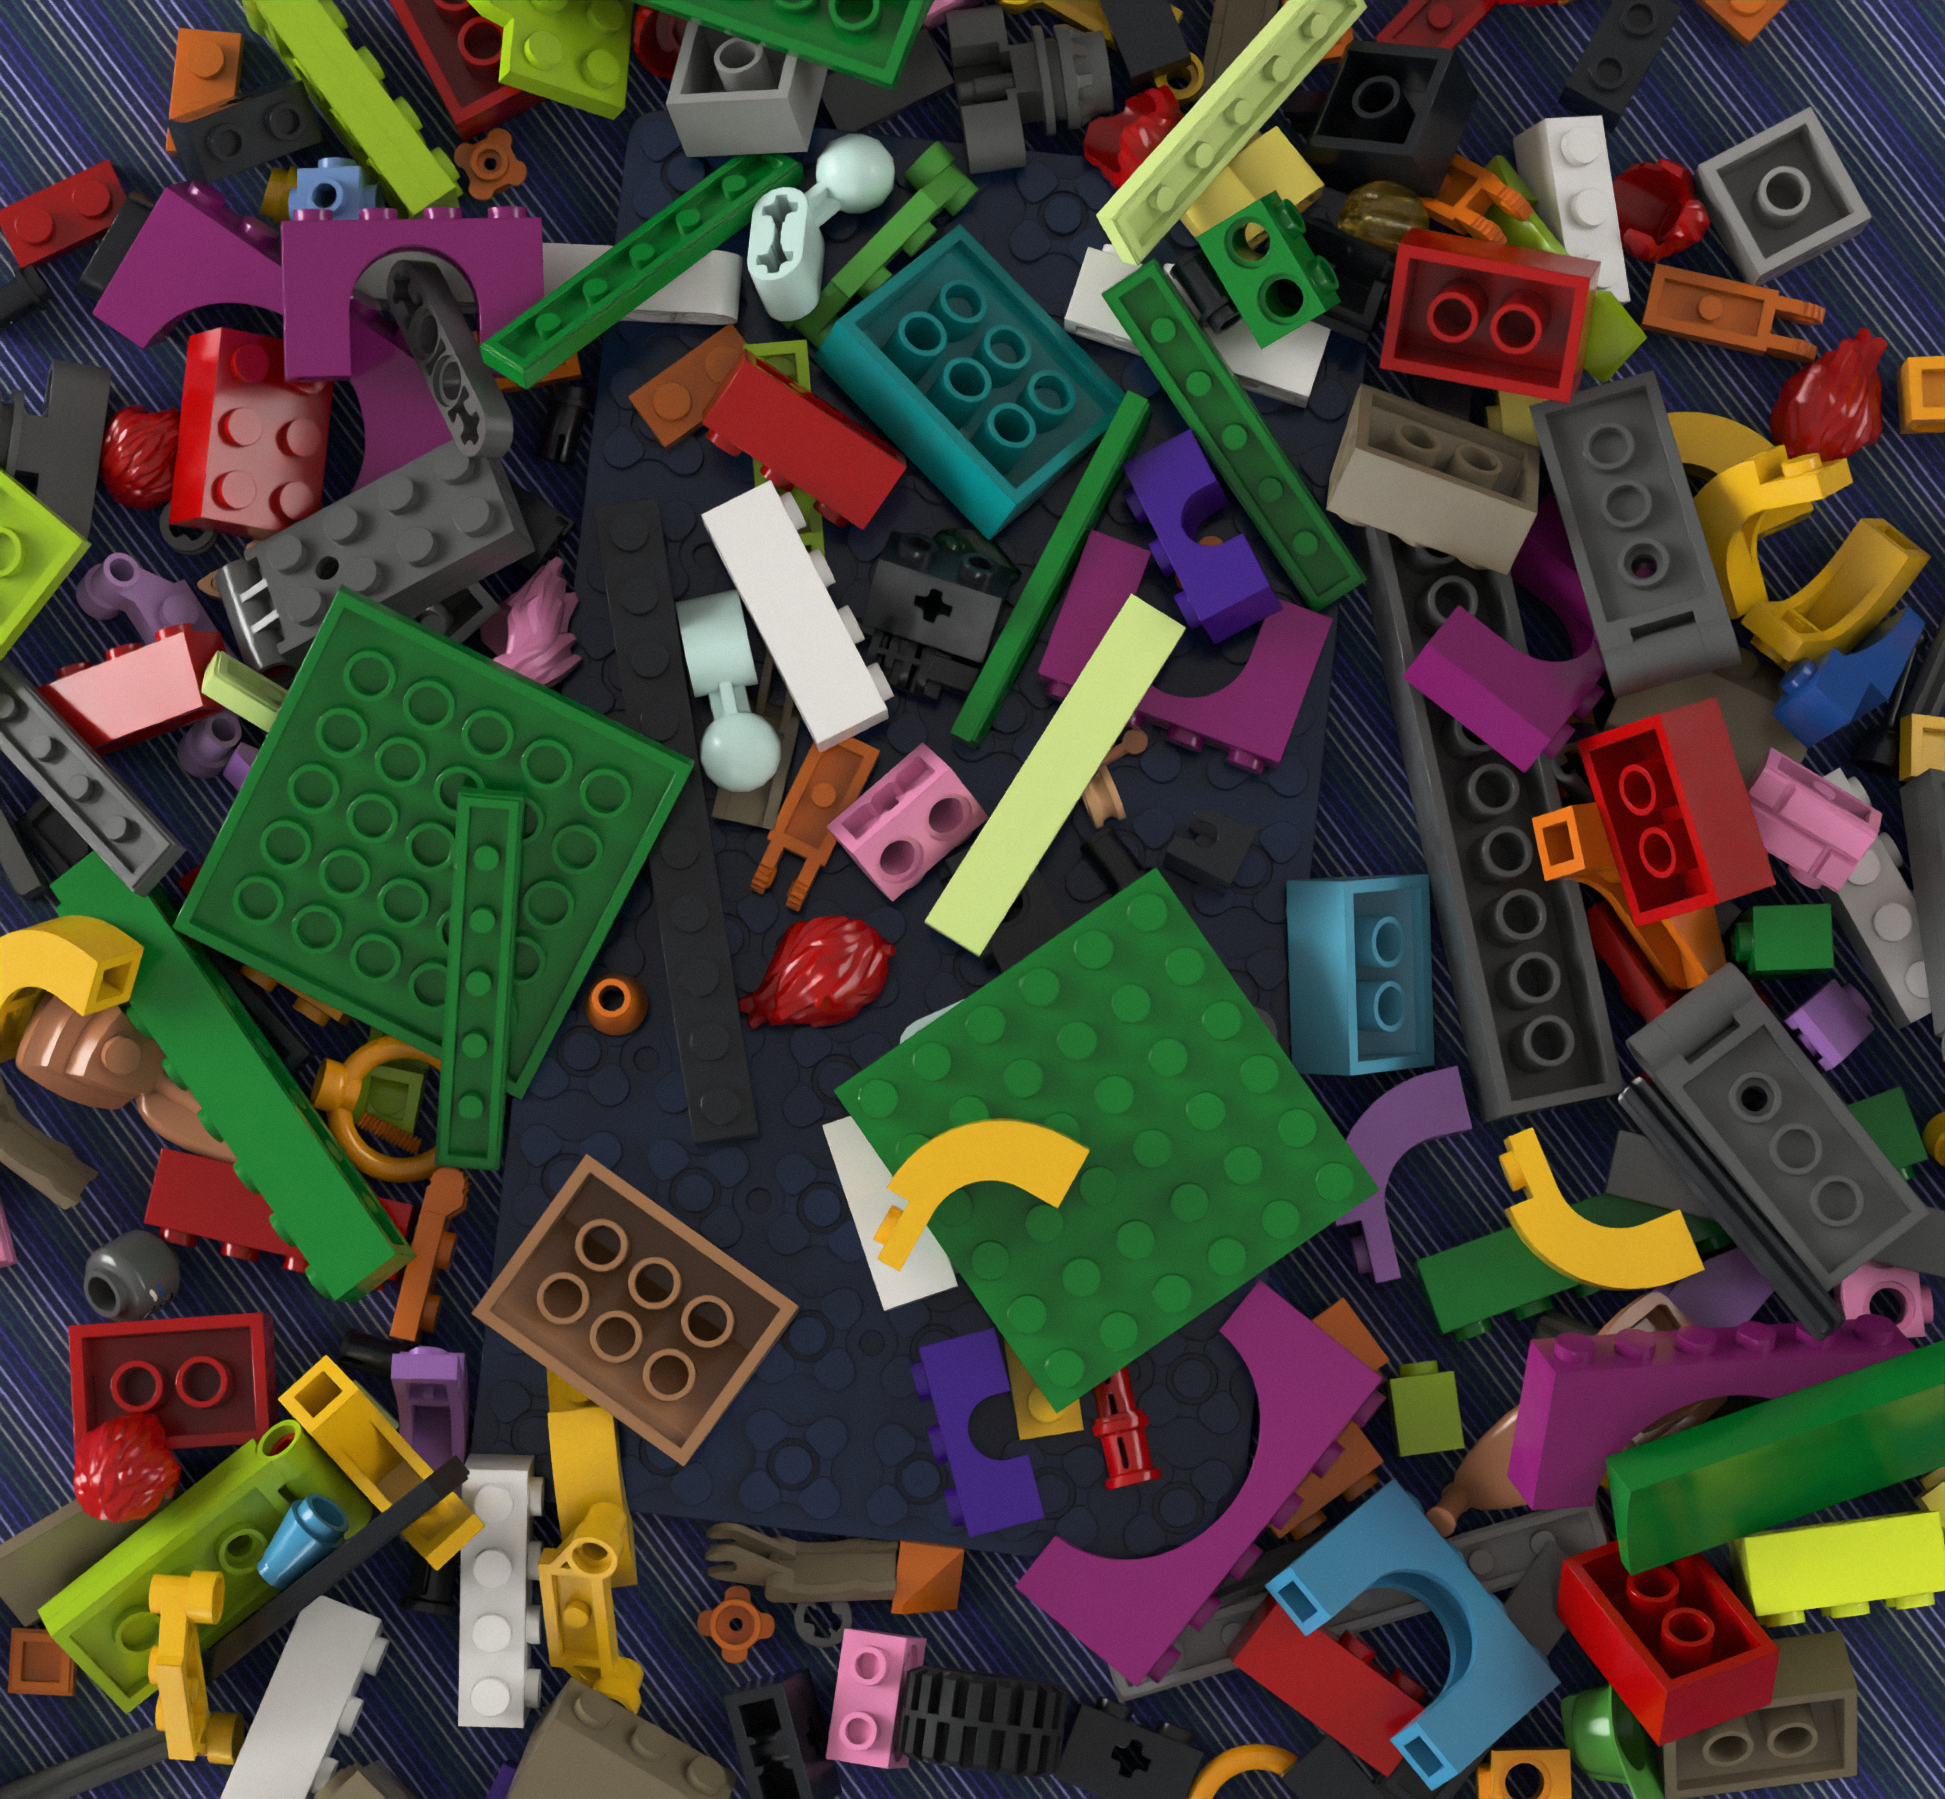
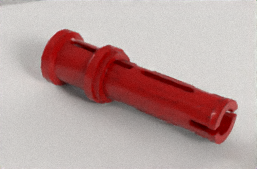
M1126 1365L1093 1388L1099 1418L1094 1420L1095 1426L1092 1427L1094 1437L1101 1439L1110 1476L1104 1481L1106 1491L1162 1479L1160 1468L1153 1467L1145 1428L1150 1425L1148 1414H1144L1143 1409L1137 1410Z

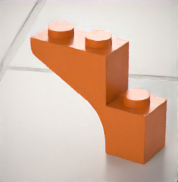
M1596 802L1571 805L1532 818L1544 880H1573L1584 883L1601 893L1611 904L1669 989L1673 991L1693 989L1727 964L1714 905L1636 928Z
M1344 1298L1339 1299L1311 1320L1384 1378L1378 1368L1387 1363L1389 1359ZM1352 1422L1337 1442L1345 1448V1451L1322 1479L1311 1473L1296 1493L1305 1501L1281 1531L1273 1524H1270L1269 1528L1276 1538L1281 1539L1290 1532L1296 1541L1300 1540L1328 1519L1321 1510L1322 1507L1340 1494L1349 1503L1379 1481L1373 1470L1384 1461L1356 1423Z

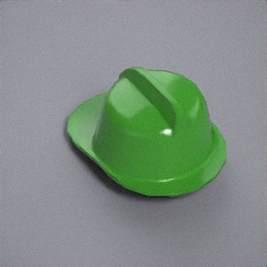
M1610 1683L1585 1691L1571 1693L1564 1697L1560 1708L1567 1748L1570 1749L1571 1758L1579 1768L1599 1781L1628 1784L1634 1799H1664L1660 1771L1646 1730Z

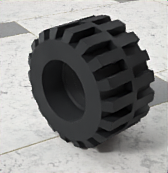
M919 1666L907 1671L897 1750L910 1759L926 1763L999 1774L1044 1777L1059 1771L1069 1693L1057 1684L1039 1680L955 1668Z

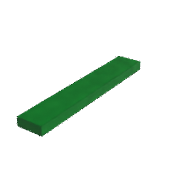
M784 153L736 155L481 344L479 347L483 363L524 389H529L749 224L752 220L754 206L764 194L781 187L797 188L805 182L802 164Z
M1155 256L1101 293L1102 297L1310 609L1317 613L1368 580V574L1205 329L1200 325L1199 320L1157 257Z
M1130 390L1127 391L950 731L956 740L975 750L977 747L980 748L1083 552L1091 529L1094 530L1125 471L1122 464L1130 461L1154 415L1148 399Z
M460 786L458 791L435 1166L499 1171L501 1167L526 792Z

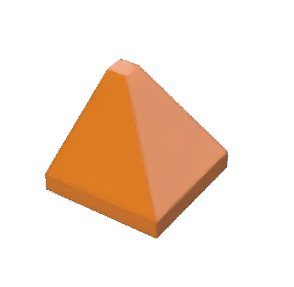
M901 1539L896 1572L897 1588L893 1596L891 1613L913 1614L957 1610L965 1547Z

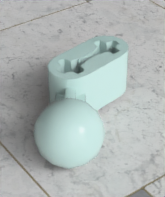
M846 134L830 141L817 158V183L806 193L803 194L802 191L793 187H781L769 191L756 202L752 212L747 266L765 310L772 318L778 321L801 319L811 313L818 304L825 254V242L819 227L839 210L845 213L863 214L883 204L893 190L895 175L893 157L879 140L864 134Z
M737 589L675 602L695 698L708 695L713 716V722L705 729L699 744L700 762L705 774L717 786L732 792H749L759 788L777 770L781 760V742L775 728L765 718L751 712L746 686L758 684L739 593Z

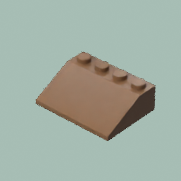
M586 1154L471 1314L685 1467L774 1347L801 1307Z

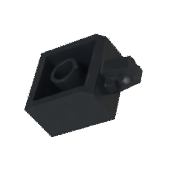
M1352 40L1343 51L1328 90L1293 91L1288 98L1283 113L1285 118L1290 120L1291 127L1295 133L1309 135L1303 153L1317 176L1325 184V187L1437 199L1479 93L1454 49Z

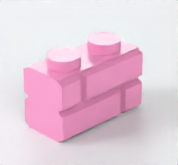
M1771 747L1745 784L1764 847L1767 852L1789 864L1788 871L1803 885L1812 889H1820L1824 885L1838 893L1854 871L1857 863L1863 858L1879 832L1883 813Z

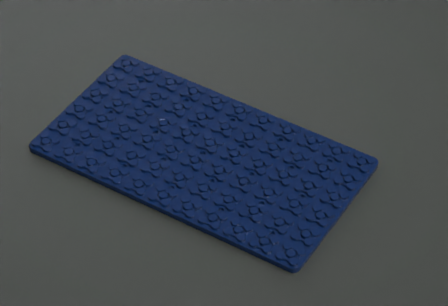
M650 111L640 116L631 126L627 138L615 245L736 155L687 157L669 111ZM814 127L808 152L784 153L803 166L805 182L796 188L802 191L803 194L817 183V158L827 144L846 134H864L877 139L893 157L895 169L893 190L881 206L863 214H851L839 210L819 227L825 242L821 291L918 192L903 176L915 161L937 140ZM940 141L957 158L953 164L980 190L954 217L944 208L930 221L937 231L912 257L902 250L885 268L894 276L961 224L1064 330L1065 316L1088 247L1102 251L1104 244H1112L1096 214L1118 190H1115L1110 181L1102 176L1098 167L1093 166L1083 156L1025 150L1027 167L970 175L965 144ZM1324 186L1322 196L1301 213L1378 246L1380 211L1374 198L1366 191ZM1179 219L1144 258L1141 264H1145L1155 256L1163 267L1166 263L1176 264L1187 254L1202 248ZM750 222L714 249L743 257L738 321L733 326L747 344L806 340L807 338L794 326L788 330L780 321L772 318L765 310L747 266ZM1267 239L1255 248L1254 251L1262 254ZM858 295L840 313L839 317L841 318L863 299ZM618 321L604 332L573 592H576L579 598V602L571 616L568 633L574 634L578 639L570 648L571 654H577L584 660L563 679L561 694L626 727L628 725L593 507L657 497L661 511L675 602L736 589L704 526L701 514L755 488L753 457L743 450L738 457L723 451L706 437L709 428L705 425L666 452L628 399V396L727 325ZM1331 330L1306 408L1246 389L1245 391L1346 541L1348 522L1344 521L1338 514L1327 510L1329 479L1356 393L1361 383H1363L1367 342L1364 344ZM1066 332L1125 394L1130 390L1148 399L1154 415L1130 460L1190 429L1142 356ZM807 339L811 392L902 452L812 359L818 349ZM1102 439L1038 500L990 541L905 455L907 468L864 530L850 521L843 528L822 516L825 560L836 583L828 586V593L836 609L838 610L848 605L854 616L863 617L877 564L892 530L904 534H923L933 539L938 545L965 554L981 553L993 558L999 565L1014 569L994 637L983 663L953 654L951 659L982 671ZM1200 444L1230 505L1213 513L1202 522L1197 531L1195 542L1199 543L1202 538L1207 536H1215L1224 543L1243 533L1256 554L1278 599L1311 610ZM1124 471L1094 530L1151 551L1148 543L1157 539L1158 536L1150 520L1142 525L1138 524L1127 504L1122 491L1131 487L1132 484ZM1082 553L980 748L977 747L975 750L956 740L950 733L968 698L967 696L942 689L937 702L890 686L894 697L884 701L888 708L889 718L853 736V738L881 751L861 795L923 742L954 771L989 818L991 817L1062 702L1045 695L1048 685L1037 682V673ZM1151 553L1150 562L1137 597L1186 627L1184 634L1153 681L1152 686L1167 694L1185 698L1202 697L1218 692L1231 684L1245 668L1264 619L1214 644L1203 625L1191 630L1174 598V595L1184 590L1177 586L1175 573L1168 577L1164 576ZM740 597L758 684L746 686L748 699L757 701L767 648ZM1340 598L1317 612L1333 620L1276 770L1264 766L1262 774L1242 770L1225 761L1228 752L1207 744L1203 745L1201 752L1180 747L1165 739L1168 730L1145 721L1141 728L1148 738V745L1145 751L1137 756L1126 754L1106 766L1120 796L1126 819L1118 821L1115 817H1109L1104 821V827L1110 824L1115 827L1116 833L1144 868L1151 866L1153 869L1156 867L1251 1005L1266 1011L1274 1020L1278 1030L1277 1042L1290 1061L1291 1022L1288 980L1286 881L1310 879ZM681 636L699 749L704 731L713 722V716L708 695L695 698ZM866 638L855 644L863 660H866L871 640ZM775 668L768 703L784 706L787 687L777 668ZM801 719L781 808L814 742L803 719ZM1125 726L1113 747L1120 744L1125 733L1133 728ZM701 764L738 1000L753 993L761 985L768 965L780 944L784 932L798 920L810 921L818 917H836L839 915L850 919H862L867 925L875 927L883 938L892 943L896 952L888 959L889 971L883 991L875 1001L863 1005L855 1017L845 1022L812 1028L810 1024L770 1026L767 1022H764L753 1030L748 1027L746 1021L748 1013L742 1012L740 1009L760 1137L696 1147L693 1142L650 864L647 856L522 1100L513 1096L490 1287L582 1159L588 1154L801 1307L774 1347L685 1467L617 1419L623 1479L629 1511L898 1542L904 1539L965 1547V1549L1031 1557H1039L1055 1535H1062L1087 1551L1117 1559H1142L1157 1556L1192 1541L1211 1527L1226 1512L1246 1481L1256 1388L1242 1356L1219 1330L1259 1280L1267 1284L1269 1267L1127 1365L1137 1410L1143 1409L1144 1414H1148L1150 1425L1145 1428L1153 1467L1160 1468L1162 1479L1106 1491L1104 1481L1110 1476L1101 1439L1094 1437L1092 1427L1095 1426L1094 1420L1099 1418L1093 1389L1079 1398L1084 1430L1026 1440H1019L1012 1390L981 1401L974 1408L969 1418L968 1432L972 1444L981 1454L995 1460H1005L1025 1454L1029 1455L1045 1518L969 1538L966 1525L953 1528L943 1490L956 1487L949 1462L936 1465L927 1427L939 1424L932 1399L919 1401L910 1364L922 1361L919 1347L995 1328L1010 1384L1003 1335L960 1273L954 1274L958 1288L887 1312L884 1311L822 1125L851 1116L833 1091L834 1089L898 1046L903 1032L913 1022L966 999L1001 974L998 967L986 971L978 956L925 924V919L944 891L940 880L950 875L945 866V860L971 847L989 818L973 831L966 842L955 847L927 871L917 885L906 890L893 902L865 876L838 842L826 868L820 867L800 911L797 912L785 906L788 899L787 893L793 880L798 878L806 859L784 850L777 866V874L771 886L763 894L749 889L756 870L770 843L767 841L770 829L711 817L718 786L705 774ZM1080 797L1037 866L1067 927H1070L1109 900L1114 893L1090 859L1080 850V847L1091 836L1101 830L1094 828L1082 797ZM1197 809H1212L1245 826L1248 821L1260 826L1225 896L1162 865L1174 836L1191 839L1195 842L1198 835L1191 831L1189 826L1192 822L1199 821L1194 816V812ZM1019 896L1002 922L1012 921L1020 914L1022 902ZM609 972H624L635 977L643 985L647 993L648 1010L643 1022L635 1030L625 1035L612 1036L598 1031L592 1026L585 1014L584 998L588 987L596 978ZM613 990L607 991L602 998L604 1002L603 1008L608 1011L619 1009L624 1003V993L621 990L617 992ZM486 1324L470 1454L535 1455L534 1477H544V1502L556 1503L547 1415L550 1412L547 1368Z

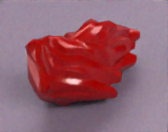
M1165 84L1157 89L1150 88L1145 90L1144 93H1138L1125 101V110L1120 111L1116 115L1110 117L1101 116L1089 122L1083 141L1085 159L1100 169L1102 176L1110 181L1115 190L1121 188L1185 116L1180 111L1179 102Z
M1860 328L1855 340L1852 338L1843 339L1837 349L1827 351L1815 363H1807L1799 372L1791 376L1779 390V400L1771 411L1769 425L1773 442L1777 446L1785 445L1788 460L1802 455L1819 453L1821 462H1828L1851 456L1864 445L1872 446L1877 443L1878 437L1882 433L1883 423L1881 413V382L1876 368L1879 358L1888 347V343L1881 337L1872 338L1870 330Z
M839 915L836 917H818L810 921L798 920L784 932L780 944L768 965L761 985L753 993L738 1000L741 1011L748 1013L746 1020L748 1027L755 1030L761 1024L767 1022L770 1026L810 1024L812 1028L836 1025L855 1017L863 1005L875 1001L883 991L889 971L887 962L889 957L896 952L895 947L883 938L875 927L867 925L862 919H850Z

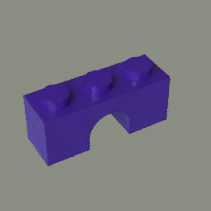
M1191 429L1122 464L1132 484L1131 487L1122 491L1139 525L1150 520L1158 538L1148 543L1149 548L1165 577L1176 572L1184 591L1174 595V598L1191 630L1203 625L1213 643L1216 644L1283 609L1256 554L1243 533L1215 546H1205L1195 542L1197 531L1202 522L1213 513L1229 506L1230 503Z
M995 1328L919 1347L922 1361L912 1363L910 1367L919 1401L932 1399L939 1424L927 1427L936 1465L949 1462L956 1487L943 1491L953 1528L966 1525L969 1538L1045 1518L1029 1455L1025 1454L1005 1460L991 1459L981 1454L974 1447L969 1437L968 1423L974 1408L988 1397L1011 1391Z

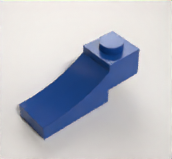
M1907 606L1876 626L1861 640L1852 654L1843 656L1834 647L1814 661H1810L1807 657L1799 660L1786 672L1780 681V686L1784 690L1772 715L1807 749L1839 728L1848 726L1889 699L1926 623Z

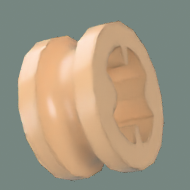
M1106 765L1100 766L1096 776L1092 778L1081 796L1096 830L1103 828L1104 821L1109 817H1115L1118 821L1126 819V814L1114 781Z

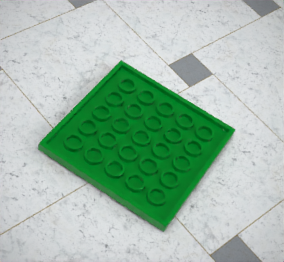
M341 585L172 929L441 1060L458 791L460 786L526 792L506 1093L522 1100L679 796L695 761Z
M1156 867L833 1090L892 1176L895 1175L897 1170L916 1150L935 1136L951 1128L984 1119L1006 1118L1035 1122L1051 1127L1090 1148V1152L1058 1209L1016 1185L988 1180L965 1185L949 1194L938 1205L927 1223L931 1233L1056 1413L1380 1190Z

